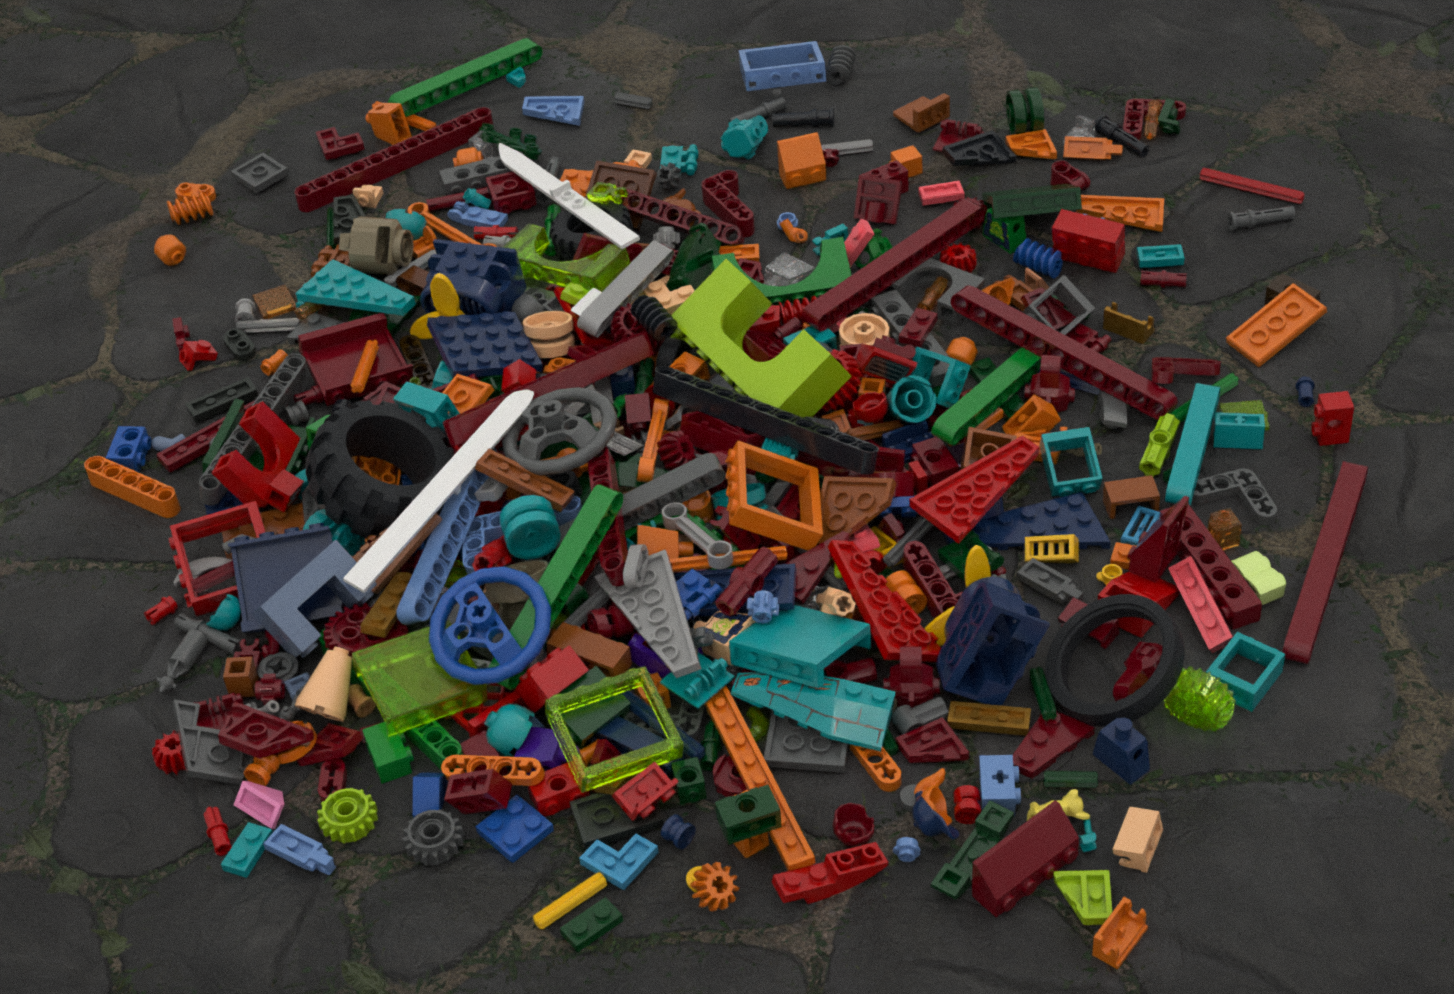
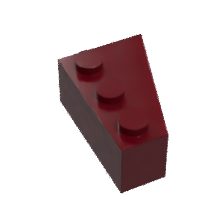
M699 411L683 414L681 418L680 430L684 435H689V440L694 442V447L708 452L716 450L728 451L733 449L737 441L762 448L765 440L764 436Z

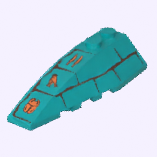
M761 672L738 673L731 690L732 696L759 708L764 706L774 711V715L781 718L785 716L798 721V725L805 729L810 726L821 731L820 735L825 738L880 752L892 716L896 693L895 691L824 676V685L820 688H815Z

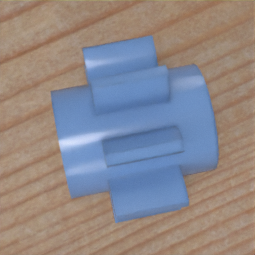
M757 591L754 594V598L747 599L748 616H752V619L758 623L770 622L772 615L778 616L779 614L778 598H774L773 594L769 591Z

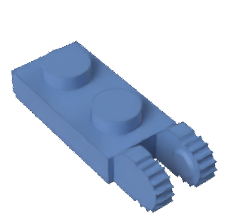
M459 201L454 204V209H450L447 213L451 221L471 227H493V225L503 227L508 221V214L469 206L466 202Z

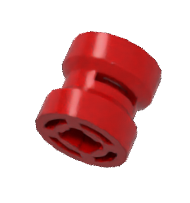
M960 786L953 792V800L956 805L954 807L955 819L962 824H973L982 812L980 805L981 792L975 786Z

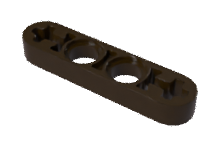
M415 335L402 337L399 341L401 353L406 364L413 365L414 384L425 388L431 387L435 375L419 338ZM415 357H421V358L418 359V360H411L412 358H415ZM419 371H427L423 374H417Z

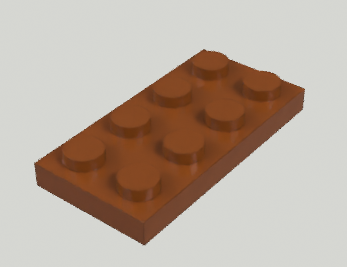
M303 503L291 505L284 513L278 509L260 513L265 532H274L275 535L283 534L285 529L299 527L300 531L303 530L305 525ZM253 524L223 531V542L240 534L257 538ZM225 552L226 558L233 560L232 553L227 554Z

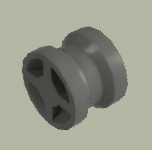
M301 400L296 402L295 406L283 408L289 425L298 426L299 423H307L310 420L308 411Z

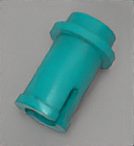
M468 188L463 195V199L467 204L471 203L479 208L488 209L491 204V200L477 193L475 188Z

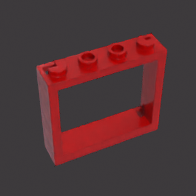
M256 501L170 526L173 537L168 538L172 551L177 550V555H174L173 558L177 570L182 569L183 574L179 575L181 586L183 589H188V593L184 594L188 608L193 607L196 616L216 611L222 600L227 597V594L239 599L237 585L198 597V593L195 592L191 584L193 576L183 543L251 523L253 524L256 537L260 538L259 534L265 533V529Z

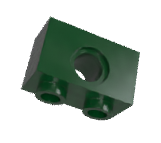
M769 785L752 788L747 792L728 796L715 802L717 821L728 845L782 827L781 811Z

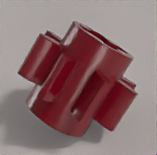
M276 673L263 674V678L255 683L256 699L264 702V705L271 700L279 702V699H284V680L276 678Z

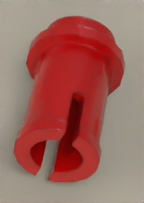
M171 596L167 598L162 597L161 602L145 611L144 615L148 622L151 621V625H155L168 614H174L178 605Z

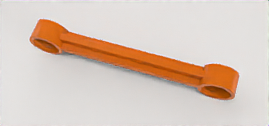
M417 202L408 207L409 214H412V211L419 213L426 219L427 226L450 240L482 245L430 214L427 204ZM491 243L483 244V245H486V246H494V247H497L496 245L491 244Z
M655 398L652 419L643 455L640 457L637 481L647 483L653 480L658 455L657 450L659 449L657 442L661 440L665 421L668 418L669 400Z

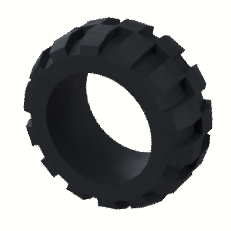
M370 400L353 403L348 408L346 406L342 407L327 417L323 425L318 428L306 457V476L317 505L323 504L325 506L326 515L338 525L344 523L351 527V533L367 538L369 535L380 536L379 533L389 528L455 454L452 447H447V437L437 426L432 428L426 423V417L414 410H411L409 413L399 409V404L382 401L379 405H373ZM371 456L385 460L402 470L412 481L413 485H393L377 480L361 470L351 457ZM444 504L436 512L438 515H440Z

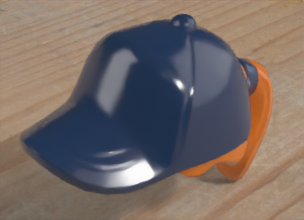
M941 768L916 785L914 790L916 801L912 809L914 826L918 827L924 835L932 837L944 833L949 838L955 840L959 837V832L950 825L952 819L947 814L946 801L939 789V786L945 779V769Z

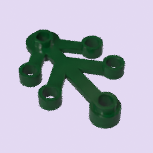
M483 123L479 127L478 136L482 138V141L497 143V148H499V143L504 144L516 151L523 152V155L529 159H538L542 153V150L536 144L537 136L525 134L524 143L526 144L521 143L522 130L519 128H510V137L496 132L492 124Z

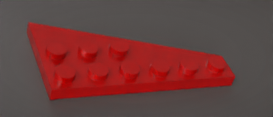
M1022 435L910 498V507L959 544L1039 455V446Z
M831 540L827 547L865 623L870 624V632L884 660H900V646H922V662H937L938 654L941 650V647L936 643L938 640L937 636L933 632L928 633L920 625L922 619L897 591L891 592L886 586L888 581L883 575H877L870 568V560L853 541Z

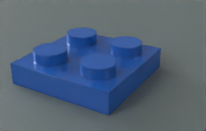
M515 795L508 801L507 808L496 810L476 826L477 833L512 863L554 831L553 824L519 795Z

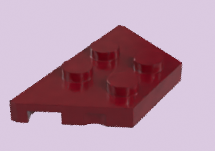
M238 702L233 703L232 714L227 715L224 721L225 725L221 727L218 734L220 744L259 759L314 740L313 730Z

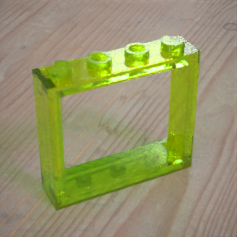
M646 666L638 669H629L625 673L614 677H605L600 682L588 686L582 685L573 691L555 694L550 699L545 700V715L581 793L642 772L653 762H656L659 766L683 756L684 743ZM642 686L667 739L585 767L561 714Z

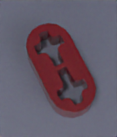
M337 758L325 761L322 764L318 783V794L321 802L327 799L331 787L335 789L332 793L345 789L347 770L343 760ZM335 770L334 777H331V773Z

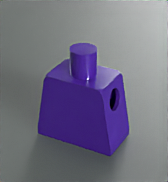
M531 726L527 737L520 748L516 750L514 757L536 758L541 763L544 771H547L566 762L578 761L580 751L578 746L569 745L562 731Z

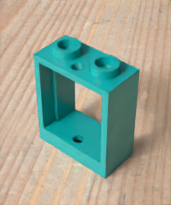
M916 347V353L912 361L917 362V365L909 376H920L928 381L936 360L950 364L939 395L936 397V404L947 408L952 407L959 400L971 365Z
M406 382L393 398L394 402L399 404V409L409 413L411 410H414L426 417L428 425L432 428L437 426L446 437L447 434L442 422L460 414L448 395L410 382Z
M1090 427L1041 434L1039 447L1052 497H1064L1079 492L1089 494L1100 489L1103 478ZM1083 447L1090 477L1057 482L1050 452Z
M1237 632L1206 671L1204 689L1252 712L1283 672L1285 653ZM1236 654L1267 667L1254 685L1223 671Z

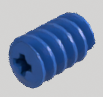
M1029 238L1025 239L1017 247L1013 256L1015 263H1019L1024 267L1027 266L1031 270L1034 269L1038 273L1042 272L1043 275H1049L1053 279L1060 274L1063 266L1061 251L1057 250L1054 253L1053 248L1047 249L1044 244L1039 247V242L1034 241L1032 243V240Z

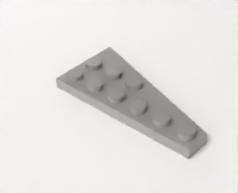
M666 549L649 555L646 574L641 588H626L625 584L613 586L610 584L605 573L594 576L599 586L676 678L701 669Z

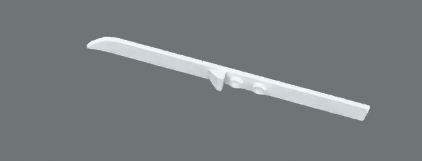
M499 143L500 158L507 168L620 249H624L640 240L636 233L571 188L570 181L565 180L561 182L520 152Z
M522 390L507 396L346 574L343 581L365 593L452 494L458 495L461 492V484L474 471L476 462L488 449L492 450L520 419L522 413L531 405L534 392Z

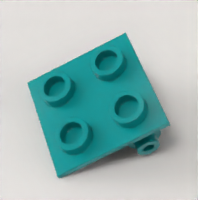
M698 652L701 665L700 670L676 678L670 672L660 681V684L699 709L734 678L733 674L726 671L728 664L723 658L711 661Z

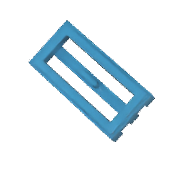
M1138 506L1121 537L1120 543L1138 545L1139 538L1151 517L1154 516L1147 531L1159 519L1160 512ZM1142 513L1146 514L1134 537H1131Z

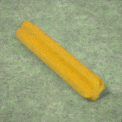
M600 872L595 873L533 915L535 925L539 929H544L607 886L606 878Z

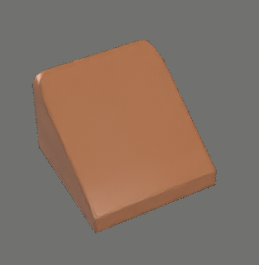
M1029 268L1025 269V284L1032 290L1041 287L1045 290L1049 288L1040 276Z

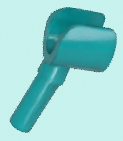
M1090 819L1083 820L1085 834L1079 836L1080 848L1082 852L1095 850L1097 848L1095 843L1096 834L1092 831Z

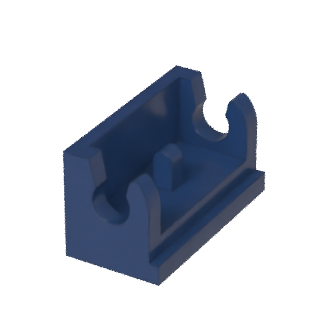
M924 420L882 434V447L905 450L904 464L911 462L912 444L933 438L934 436L931 432L928 433V423Z

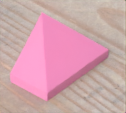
M242 781L234 806L267 827L275 829L284 807L283 792L253 782Z

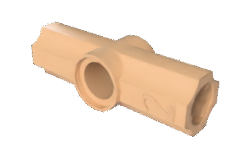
M831 587L818 594L816 598V603L819 605L821 612L840 617L853 612L856 604L850 593Z

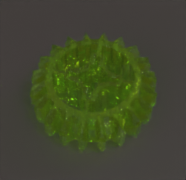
M1189 666L1187 669L1182 668L1177 683L1163 701L1165 702L1164 707L1170 709L1169 715L1176 716L1178 722L1182 721L1186 725L1196 729L1200 728L1204 732L1208 729L1216 732L1219 728L1227 725L1228 721L1232 718L1236 700L1233 698V692L1227 690L1228 684L1220 682V677L1215 678L1211 675V672L1205 673L1201 668L1194 670Z

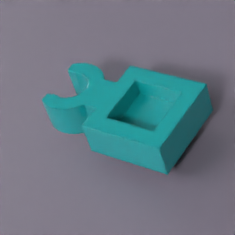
M841 224L825 231V237L814 238L812 242L817 247L813 249V252L820 255L821 240L843 237L845 242L848 238V227Z

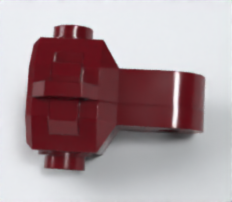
M1042 355L1040 373L1032 375L1030 385H1025L1024 399H1030L1033 395H1036L1052 404L1057 413L1067 410L1069 402H1074L1075 388H1071L1070 378L1061 374V356Z
M1142 641L1137 644L1124 661L1127 669L1114 685L1113 697L1115 701L1131 695L1149 680L1159 664L1162 655V645Z
M900 646V663L890 667L889 678H884V689L896 692L895 699L898 701V707L909 705L913 708L933 699L934 694H940L939 678H934L933 667L922 663V646Z

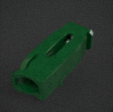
M699 223L689 229L690 235L682 242L670 271V278L666 284L669 291L691 285L696 290L708 278L712 268V256L721 255L719 253L721 242L715 238L706 224Z

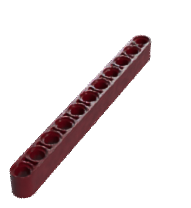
M487 107L477 108L298 186L294 193L299 211L311 212L334 202V197L352 194L354 188L375 184L479 138V127L483 123L494 126L491 110Z
M968 199L962 200L808 304L802 312V321L818 331L828 329L978 226L985 217V209Z
M968 285L951 297V306L959 314L1039 357H1042V355L1061 356V368L1154 419L1159 420L1160 416H1164L1166 413L1169 414L1178 405L1177 397L1171 391L974 286Z
M647 331L627 337L443 421L442 424L450 445L455 446L466 442L503 400L513 392L531 390L534 392L532 399L534 400L557 389L583 388L652 356L655 353Z
M1346 461L1342 463L1284 642L1282 653H1285V659L1309 664L1365 485L1368 466Z

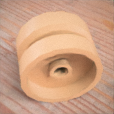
M545 311L530 315L523 320V330L539 358L564 356L568 353L569 346H575V337L571 333L573 330V319L569 313Z
M861 313L846 318L839 328L840 346L861 343L873 346L876 337L880 339L882 335L890 337L887 321L875 314Z

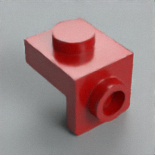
M184 341L183 348L179 353V361L188 371H192L196 360L216 361L218 353L208 341Z

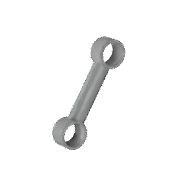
M674 502L663 507L662 518L664 527L669 530H680L707 553L709 566L714 569H725L733 563L731 544L726 541L713 540L688 518L685 505ZM680 515L679 517L671 518V516ZM721 553L725 554L723 556H714Z

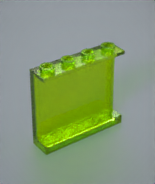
M450 620L446 621V629L452 625ZM430 626L352 653L354 672L357 677H362L386 723L388 737L487 702L486 684L473 685L452 678L436 663L429 643ZM467 650L460 654L458 661L461 664L477 669Z

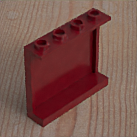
M384 313L298 335L299 352L305 358L306 365L327 406L334 404L339 399L350 400L368 395L385 381L395 386L404 385L406 382H413V365L406 364L387 329V318ZM368 340H377L379 349L364 390L361 393H353L351 391V382L366 342Z

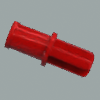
M208 807L203 814L208 827L206 831L207 836L212 839L216 855H227L232 848L227 835L228 826L223 823L219 808Z

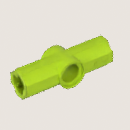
M1166 413L1164 416H1160L1155 429L1150 433L1149 443L1139 465V470L1146 476L1152 475L1154 477V475L1160 474L1165 460L1170 456V448L1180 426V421L1175 418V415Z

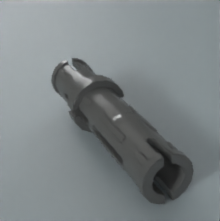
M781 96L729 118L728 123L735 118L741 121L758 115L768 118L773 113L786 109L787 105L782 104L785 103V100Z
M181 613L178 616L183 620L176 617L174 621L175 628L185 632L191 629L198 630L207 637L208 643L233 655L235 652H238L235 649L241 651V640L206 625V622L203 620H195Z

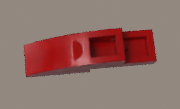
M873 842L826 854L825 860L822 863L775 874L772 878V884L783 903L804 898L806 903L810 904L829 898L864 882L887 867L888 861L878 844Z

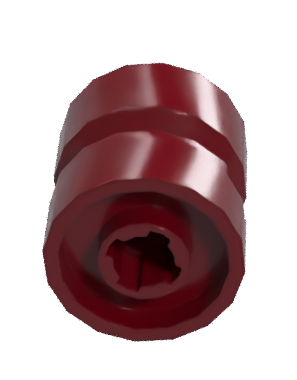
M616 605L609 606L608 610L602 607L589 610L587 613L589 632L600 634L610 640L612 635L615 638L632 635L633 625Z

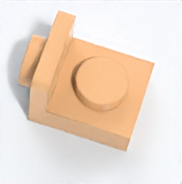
M362 185L361 188L353 189V195L360 207L376 208L383 195V189L381 186Z

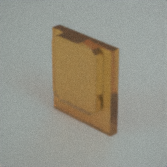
M285 284L253 295V299L263 319H269L297 309Z

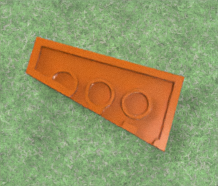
M1081 195L1082 209L1076 210V213H1085L1097 218L1104 217L1105 220L1159 232L1163 230L1164 198Z

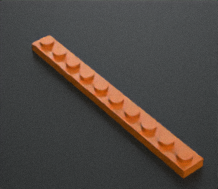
M725 685L704 705L747 790L769 785L780 808L782 827L769 831V834L787 870L790 871L815 864V856L729 689Z

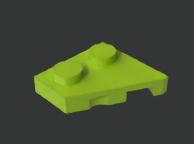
M1109 870L1054 871V883L1082 924L1103 925L1112 913Z

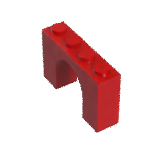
M262 401L247 408L238 425L260 446L264 456L263 471L256 469L237 450L221 456L211 473L243 504L256 501L258 508H264L268 505L263 500L269 484L283 469L286 470L301 439Z

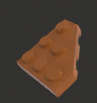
M825 476L820 492L823 536L817 545L842 531L849 533L850 537L890 507L896 487L894 479Z

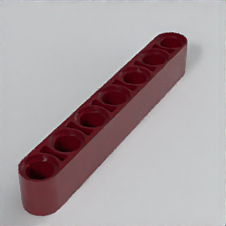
M612 185L605 191L606 199H613L615 194L620 193L621 196L617 201L627 207L629 214L667 227H674L675 230L690 234V223L694 220H699L698 224L704 223L709 229L718 227L717 233L713 235L721 242V246L744 244V235L735 225L618 185ZM640 200V204L633 208L632 203ZM654 207H660L656 214H651V210ZM673 214H679L677 220L670 221V218ZM738 234L735 241H729L730 235Z
M606 445L601 453L587 462L591 492L599 484L619 492L615 461ZM622 508L619 510L598 547L601 567L613 586L624 585L623 571L628 555Z

